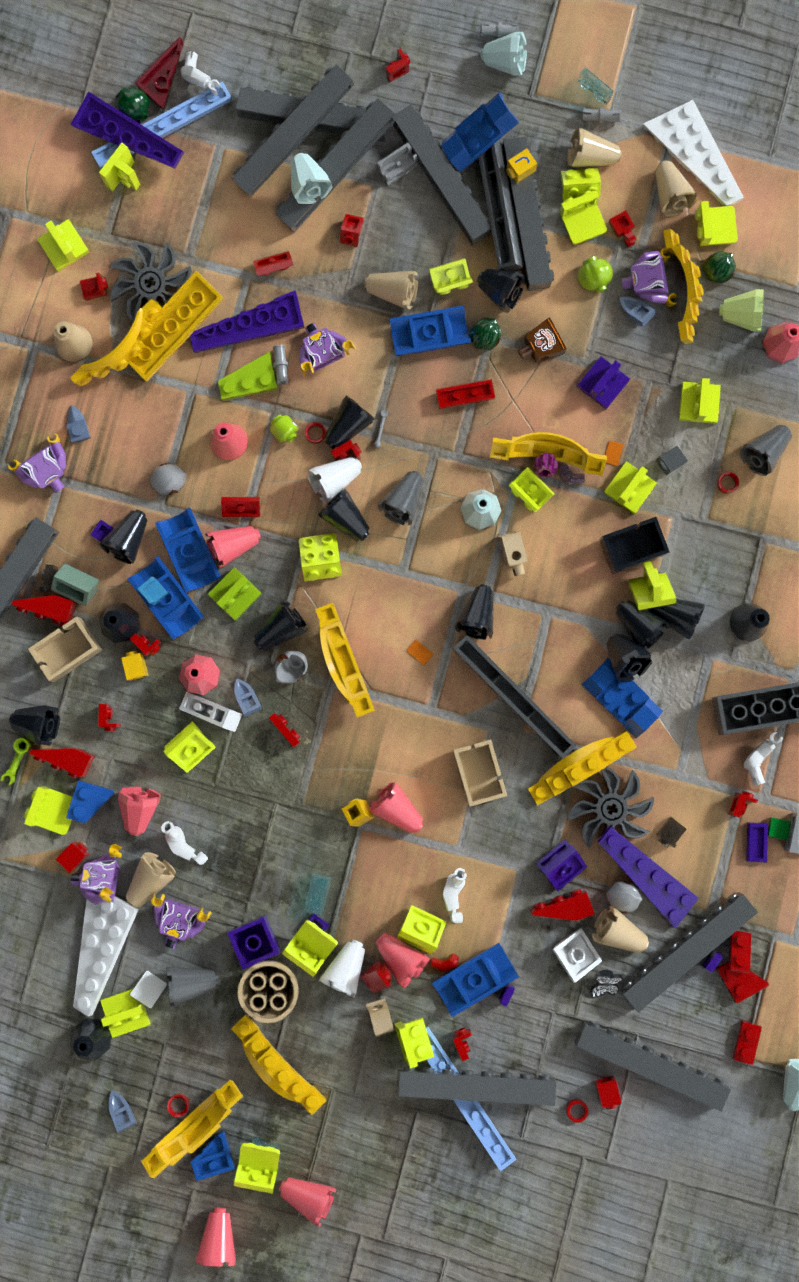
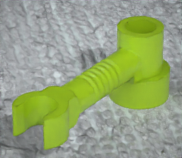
M24 737L15 740L13 747L16 751V756L9 769L1 776V781H4L6 776H9L11 779L9 785L15 782V774L24 754L32 748L33 743L31 740Z

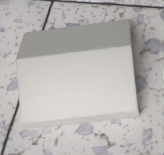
M582 928L563 938L552 949L573 983L577 982L602 962Z

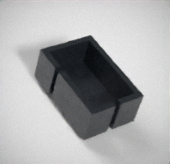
M657 517L642 521L638 525L634 524L603 535L599 539L604 554H609L607 562L612 575L670 553Z

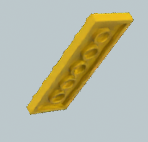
M195 271L162 307L159 315L149 321L153 328L146 338L141 339L145 346L142 348V352L138 356L133 357L128 364L145 381H148L225 298L199 272Z

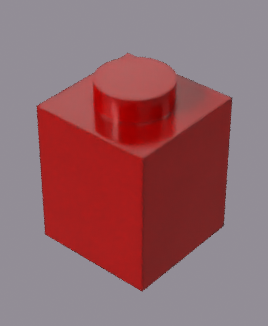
M75 841L57 857L56 861L71 873L90 854L87 852L88 848L82 842Z
M614 1076L595 1080L602 1108L614 1109L618 1107L617 1105L622 1104L617 1081Z

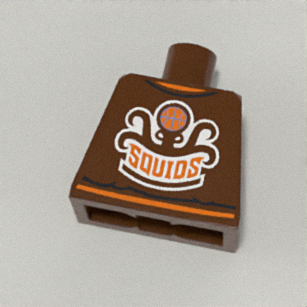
M549 317L525 335L524 342L526 345L518 349V352L522 359L532 355L534 361L538 363L565 354L567 348Z

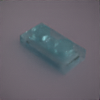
M585 67L580 72L578 82L582 88L593 93L598 101L607 104L611 100L614 91Z
M313 872L305 903V912L323 916L332 877Z

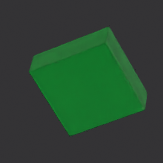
M770 817L768 837L788 840L791 821Z

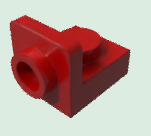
M401 48L397 49L398 61H392L386 67V77L389 82L409 73V64L411 62L407 53H403Z
M345 215L340 231L341 244L358 247L359 236L364 223L363 217Z
M100 272L96 273V277L80 280L85 301L107 296L106 289L109 288L106 277L103 278Z
M349 440L332 450L331 454L334 460L337 461L348 458L350 456L349 453L352 452L355 458L360 460V453L362 451L357 443L353 444Z
M135 633L130 638L148 657L150 655L154 656L161 649L159 646L162 643L158 639L149 646L150 641L143 634L139 636Z
M99 704L98 727H104V731H116V727H121V724L110 723V720L113 719V708H110V704Z
M743 791L742 794L736 793L729 815L740 818L747 809L746 801L757 803L758 800L753 798L754 794Z
M465 1027L456 1030L455 1035H452L462 1062L469 1059L468 1052H471L467 1041H462L472 1036L470 1028L466 1029Z

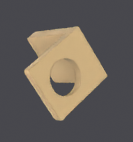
M385 999L366 1004L375 1036L393 1032L394 1027Z

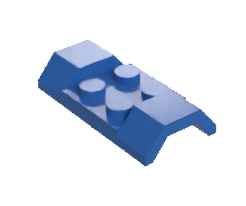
M499 92L454 128L455 131L442 141L441 147L449 161L458 171L462 172L516 126L519 121L511 113L503 100L502 93Z
M464 306L390 319L396 356L424 353L471 343Z
M187 508L181 514L168 520L155 523L186 593L198 590L221 578L191 508Z
M159 556L155 557L151 564L139 573L128 578V581L173 640L184 635L204 618L203 614ZM152 576L168 592L154 606L138 590Z
M609 658L581 684L635 738L644 733L663 712L633 680L631 682H619L615 677Z
M497 943L449 971V973L435 980L432 984L445 1003L451 1017H454L519 978L500 943Z

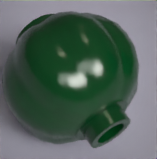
M134 87L123 88L118 92L115 108L136 122H144L149 116L147 113L149 98L146 93Z

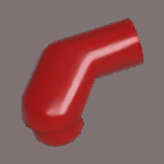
M450 954L448 959L444 961L433 957L430 967L447 972L458 966L459 957L456 954Z

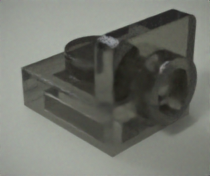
M46 564L45 569L42 571L44 583L33 582L32 586L38 588V592L49 593L52 588L53 577L58 572V567Z
M669 817L656 835L660 838L658 841L666 848L669 846L675 848L676 842L687 829L674 818Z

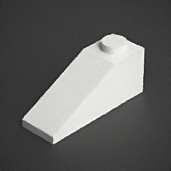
M186 692L179 708L184 712L234 732L242 716L239 712Z

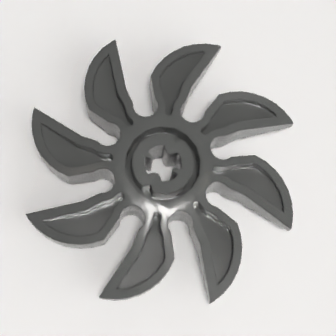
M133 242L132 244L142 258L145 265L143 269H139L133 259L130 258L118 259L109 267L135 276L134 280L121 278L113 285L110 292V300L113 302L126 293L137 290V293L129 298L126 303L127 315L132 322H134L137 311L141 308L144 300L149 302L153 299L157 302L158 299L162 298L167 303L174 295L166 292L167 288L180 289L191 277V266L175 275L165 277V274L175 267L176 262L174 251L166 242L162 259L157 268L153 267L155 263L153 251L150 247L140 242ZM151 280H153L155 286L151 285V287L149 288L147 282H151Z
M607 766L600 770L607 788L605 794L602 793L599 784L592 780H583L573 786L596 798L593 804L584 800L576 802L570 808L567 817L569 821L583 814L595 813V817L585 821L582 826V838L588 848H590L596 831L602 823L605 824L602 834L609 826L615 830L617 824H619L623 834L631 838H641L650 832L626 820L628 814L639 818L644 817L650 812L654 804V797H651L637 804L627 805V800L637 796L640 790V780L634 770L631 771L627 783L619 795L617 794L620 779L616 772ZM614 804L613 808H615V811L608 814L607 806Z

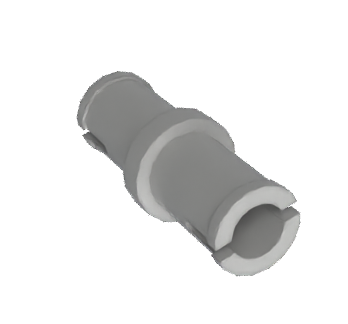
M500 22L497 24L481 23L480 36H497V38H501V36L518 32L519 27L518 24L502 25Z
M583 108L582 121L620 123L621 110Z
M275 345L273 346L275 359L273 367L276 369L277 384L285 385L289 383L285 346Z

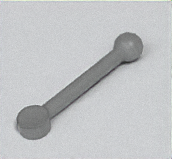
M387 410L381 411L380 427L377 439L373 444L375 448L381 446L380 439L385 418L388 417Z

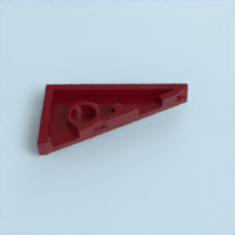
M180 36L135 82L136 87L146 93L161 109L165 107L184 45Z

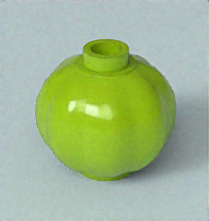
M596 256L583 261V266L578 271L580 285L584 289L596 291V293L605 291L607 284L613 277V270L609 262L602 258L597 259Z

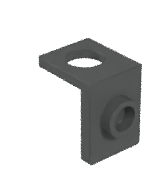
M678 446L656 459V462L666 476L688 461Z

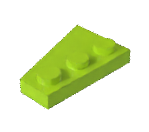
M270 352L218 380L222 401L278 390Z

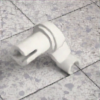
M191 51L187 52L185 66L181 68L182 78L202 88L208 86L213 95H218L215 88L219 87L222 89L216 79L211 80L210 76L196 69L198 55L193 52L191 59Z
M773 732L770 735V740L766 739L758 745L744 762V769L746 768L749 771L753 786L766 783L760 766L764 759L775 749L774 744L782 742L783 737L778 741L773 739L777 732Z
M169 821L162 824L161 830L166 834V841L174 854L188 861L192 858L199 865L204 864L208 860V857L203 852H200L197 856L194 854L195 849L186 843L181 828L174 826Z
M461 868L456 869L447 878L442 893L446 910L451 911L450 920L453 923L463 922L462 912H456V909L459 908L458 894L464 887L465 878L467 877V873L464 874L465 870Z

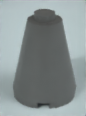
M777 425L744 445L740 450L742 461L744 463L748 462L751 465L749 469L760 476H767L772 473L792 438L791 430L787 426Z
M416 471L407 472L378 504L379 511L381 512L383 509L386 512L385 517L397 524L404 525L406 522L408 525H411L424 483L422 475Z
M166 967L170 1007L216 991V986H220L219 974H215L214 970Z

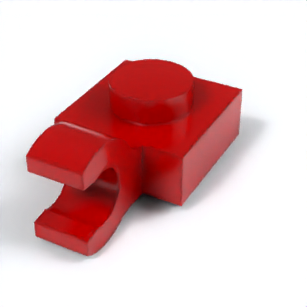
M625 210L610 218L609 224L616 236L620 237L623 235L628 248L635 245L634 241L637 239L631 231L635 228V225L627 211Z

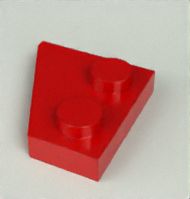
M729 961L716 968L737 1004L769 986L768 982L752 971L749 973L729 971Z

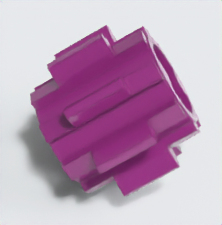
M544 453L536 457L534 470H536V474L539 477L548 478L556 473L558 461L555 460L556 458L553 457V454Z

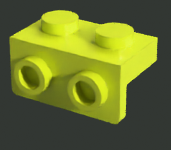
M598 168L561 171L563 200L571 197L575 199L586 191L593 192L597 190L600 197L601 179Z
M465 258L428 269L434 291L440 293V295L448 294L451 292L450 289L456 287L458 289L467 288L469 283L473 282L472 278H470Z
M529 467L509 484L513 495L518 498L520 497L524 501L525 507L534 512H537L555 494Z

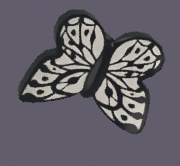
M602 970L599 973H595L598 983L591 987V997H599L606 992L610 995L618 993L619 987L617 983L622 981L621 974H613L611 970Z

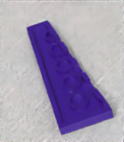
M89 91L70 124L79 130L119 146L123 143L130 151L174 169L184 154L181 149Z
M296 290L274 298L273 301L257 305L256 308L248 311L245 310L236 316L225 318L218 323H213L194 331L190 335L194 353L303 329L304 323Z
M609 826L597 842L654 904L665 919L676 928L699 898L612 827Z

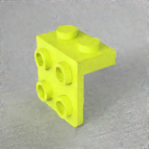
M597 190L593 192L586 191L580 197L575 199L573 197L568 198L561 204L559 213L574 245L603 235L607 231L606 224L597 205L599 200Z
M702 201L695 210V219L698 222L697 238L700 241V246L736 243L738 236L735 208L733 206L709 208V201Z
M335 533L299 539L301 565L305 581L342 576Z
M45 786L38 787L32 793L31 800L33 801L31 807H28L24 814L26 819L24 824L31 827L37 825L61 835L67 834L72 820L66 818L72 796Z
M306 920L282 954L314 977L338 942L315 923Z
M242 1143L234 1186L273 1194L280 1151L273 1147Z

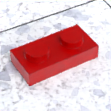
M289 251L253 261L257 276H266L273 271L286 270L290 266H294Z
M221 497L222 517H260V497Z
M274 713L269 717L293 747L301 743L298 740L300 735L294 728L290 730L286 726L288 721L282 714L277 715Z
M735 931L730 936L729 971L750 972L752 933Z
M741 1020L732 1057L733 1060L753 1065L762 1030L761 1025Z

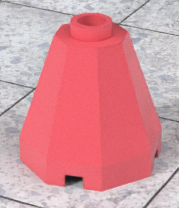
M783 322L768 329L762 341L768 358L782 364L798 357L799 325Z
M195 654L182 663L179 680L187 692L205 695L217 687L221 671L211 657Z
M142 787L122 788L119 792L118 802L124 828L130 835L139 836L146 831L161 797V794L153 789L147 788L146 792L141 791Z

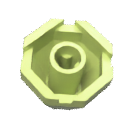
M756 289L724 299V304H720L719 316H723V321L751 331L761 332L764 289Z

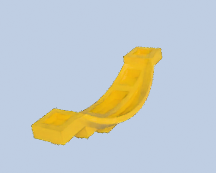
M670 228L663 231L666 249L680 260L687 281L686 311L683 321L678 322L681 341L689 344L693 343V336H695L694 327L691 324L698 322V304L702 302L701 296L704 295L703 287L699 284L698 279L701 273L699 266L690 261L688 249L686 250L680 245L678 233H675Z
M153 299L147 302L137 311L133 325L122 342L103 358L81 365L70 379L75 384L83 386L92 380V376L100 379L110 373V369L116 371L125 369L128 366V362L142 352V348L145 345L141 339L146 338L151 333L150 330L153 328V325L149 321L159 315L162 307Z
M547 432L529 433L519 437L512 436V440L493 438L490 458L509 460V458L539 457L540 454L551 453L557 461L583 469L584 473L603 476L607 456L589 453L588 448H584L570 438Z
M332 602L315 609L319 618V635L323 655L337 688L346 701L353 706L357 718L375 711L334 603Z
M628 731L616 737H608L592 742L564 757L551 767L539 779L538 783L527 789L538 806L604 769L623 755L637 748Z
M247 1014L231 1028L241 1039L244 1052L251 1066L273 1091L288 1100L301 1103L311 1115L326 1102V1098L298 1074L276 1051Z
M229 1080L220 1089L214 1091L152 1148L151 1153L141 1161L151 1178H155L168 1165L174 1166L185 1154H192L221 1127L219 1123L232 1112L230 1108L243 1097L234 1081Z

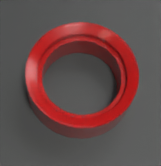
M312 422L307 425L305 436L310 443L319 444L325 439L326 431L321 423ZM312 427H319L322 429L323 434L321 438L313 440L308 435L309 430Z
M725 472L717 480L718 489L726 494L734 492L739 486V478L733 472ZM729 476L733 478L735 482L733 489L727 490L723 488L721 484L723 477Z
M174 1094L167 1103V1110L170 1115L174 1117L185 1115L189 1109V1099L184 1094ZM175 1098L184 1100L186 1107L182 1112H176L172 1109L171 1103Z
M573 1099L567 1104L566 1113L571 1121L579 1123L587 1118L588 1107L582 1100ZM575 1104H581L584 1107V1114L579 1118H575L570 1114L571 1107Z

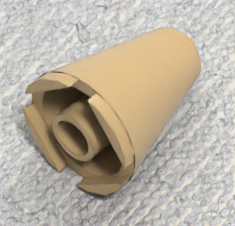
M576 128L570 140V143L573 144L572 148L568 149L567 161L568 165L572 167L615 165L620 161L622 151L618 145L583 128Z
M671 161L660 162L655 169L661 211L665 216L684 213L682 209L687 206L690 209L697 202L696 191Z
M400 271L370 274L365 278L364 288L369 294L410 310L413 306L409 305L411 301L415 302L418 290V280H415L414 275H417V272Z
M65 321L59 322L54 328L55 349L61 358L69 362H78L88 357L92 351L93 341L87 329Z
M145 852L139 861L126 894L127 903L134 907H142L147 903L154 893L157 894L174 879L176 871L173 866L165 859L163 862L158 860V855Z
M609 906V910L604 909L594 925L597 928L596 934L592 933L595 942L635 953H641L648 948V937L621 912L612 906Z

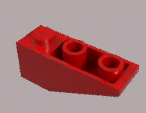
M57 595L14 600L11 605L17 606V611L27 614L29 610L35 613L34 617L43 620L49 617L53 619L52 623L63 626L64 623L72 620L77 603Z
M79 748L30 750L29 754L34 756V760L41 763L47 761L51 763L50 767L58 771L64 769L69 772V776L76 779L86 777L95 758L94 755Z
M581 888L571 891L570 895L566 897L562 895L552 898V902L547 904L544 902L534 904V908L530 909L533 916L574 921L595 914L587 892L585 890L581 891Z
M379 960L361 973V978L373 993L391 986L392 974L386 962L382 964Z

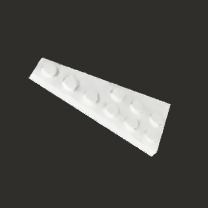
M693 100L643 123L642 127L654 136V139L661 143L668 150V153L688 172L690 171L700 184L702 183L709 189L710 194L723 206H731L743 200L744 197Z
M116 896L114 897V902L107 903L105 901L98 905H94L86 900L73 1008L88 1017L92 1016L139 910Z

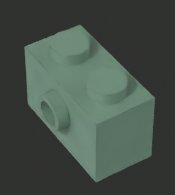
M64 564L54 575L51 590L86 606L97 592L99 579Z

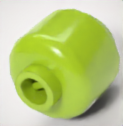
M280 414L270 422V432L278 442L284 443L287 441L290 443L297 437L298 426L288 415L282 416Z

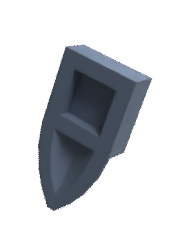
M632 297L619 298L622 308L628 313V318L642 327L655 315V310L641 300Z
M71 405L68 410L66 424L71 442L74 444L91 439L83 414Z
M236 679L234 693L244 716L247 717L261 710L262 707L251 686L243 680Z
M111 1091L109 1111L116 1131L120 1133L136 1125L137 1122L130 1105H128L123 1096L115 1091Z

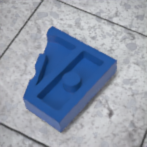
M78 780L66 818L86 823L114 794V790Z
M224 1130L192 1159L191 1164L196 1181L235 1169Z

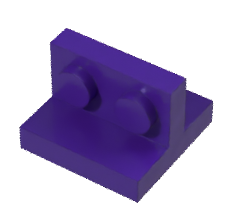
M600 356L577 387L604 409H607L630 381V378L619 370L621 367L619 362L615 360L611 364Z
M566 840L562 841L536 863L537 867L557 891L587 868L577 850Z

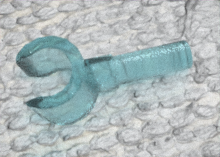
M255 1137L251 1142L259 1146L279 1148L277 1145L264 1142L259 1137Z

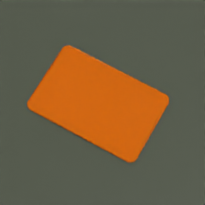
M609 441L605 454L607 456L606 463L618 466L623 444Z
M415 640L407 649V652L422 665H425L433 656V653L418 640Z

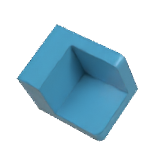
M153 576L138 588L141 594L153 606L168 594L165 588Z

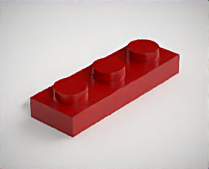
M492 379L436 389L439 409L495 399Z

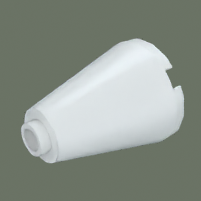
M349 457L311 468L307 471L310 473L307 476L314 492H319L322 496L319 499L327 504L361 473L360 469L362 466L357 458Z
M356 940L348 941L322 974L319 981L339 992L347 993L346 995L355 997L365 949L362 948L363 944Z

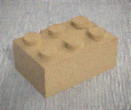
M75 617L62 626L64 630L57 629L28 649L37 664H42L40 668L49 681L56 682L102 651V648L82 618Z
M491 739L473 744L474 748L472 749L468 745L453 750L470 807L507 796L503 779H497L501 772Z

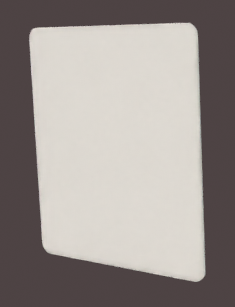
M146 971L130 995L147 1007L152 1008L167 986V983Z

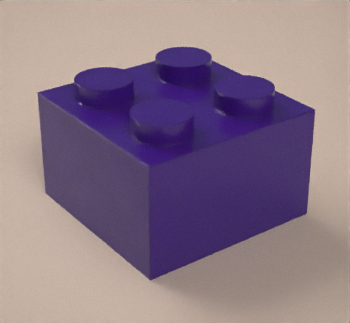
M266 914L235 927L227 933L242 969L275 956L281 951Z

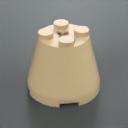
M262 961L254 964L244 973L238 986V999L241 1007L254 1020L263 1023L277 1022L286 1017L295 1007L299 993L298 983L293 972L287 966L276 961ZM270 982V985L273 988V990H270V987L266 984H269Z

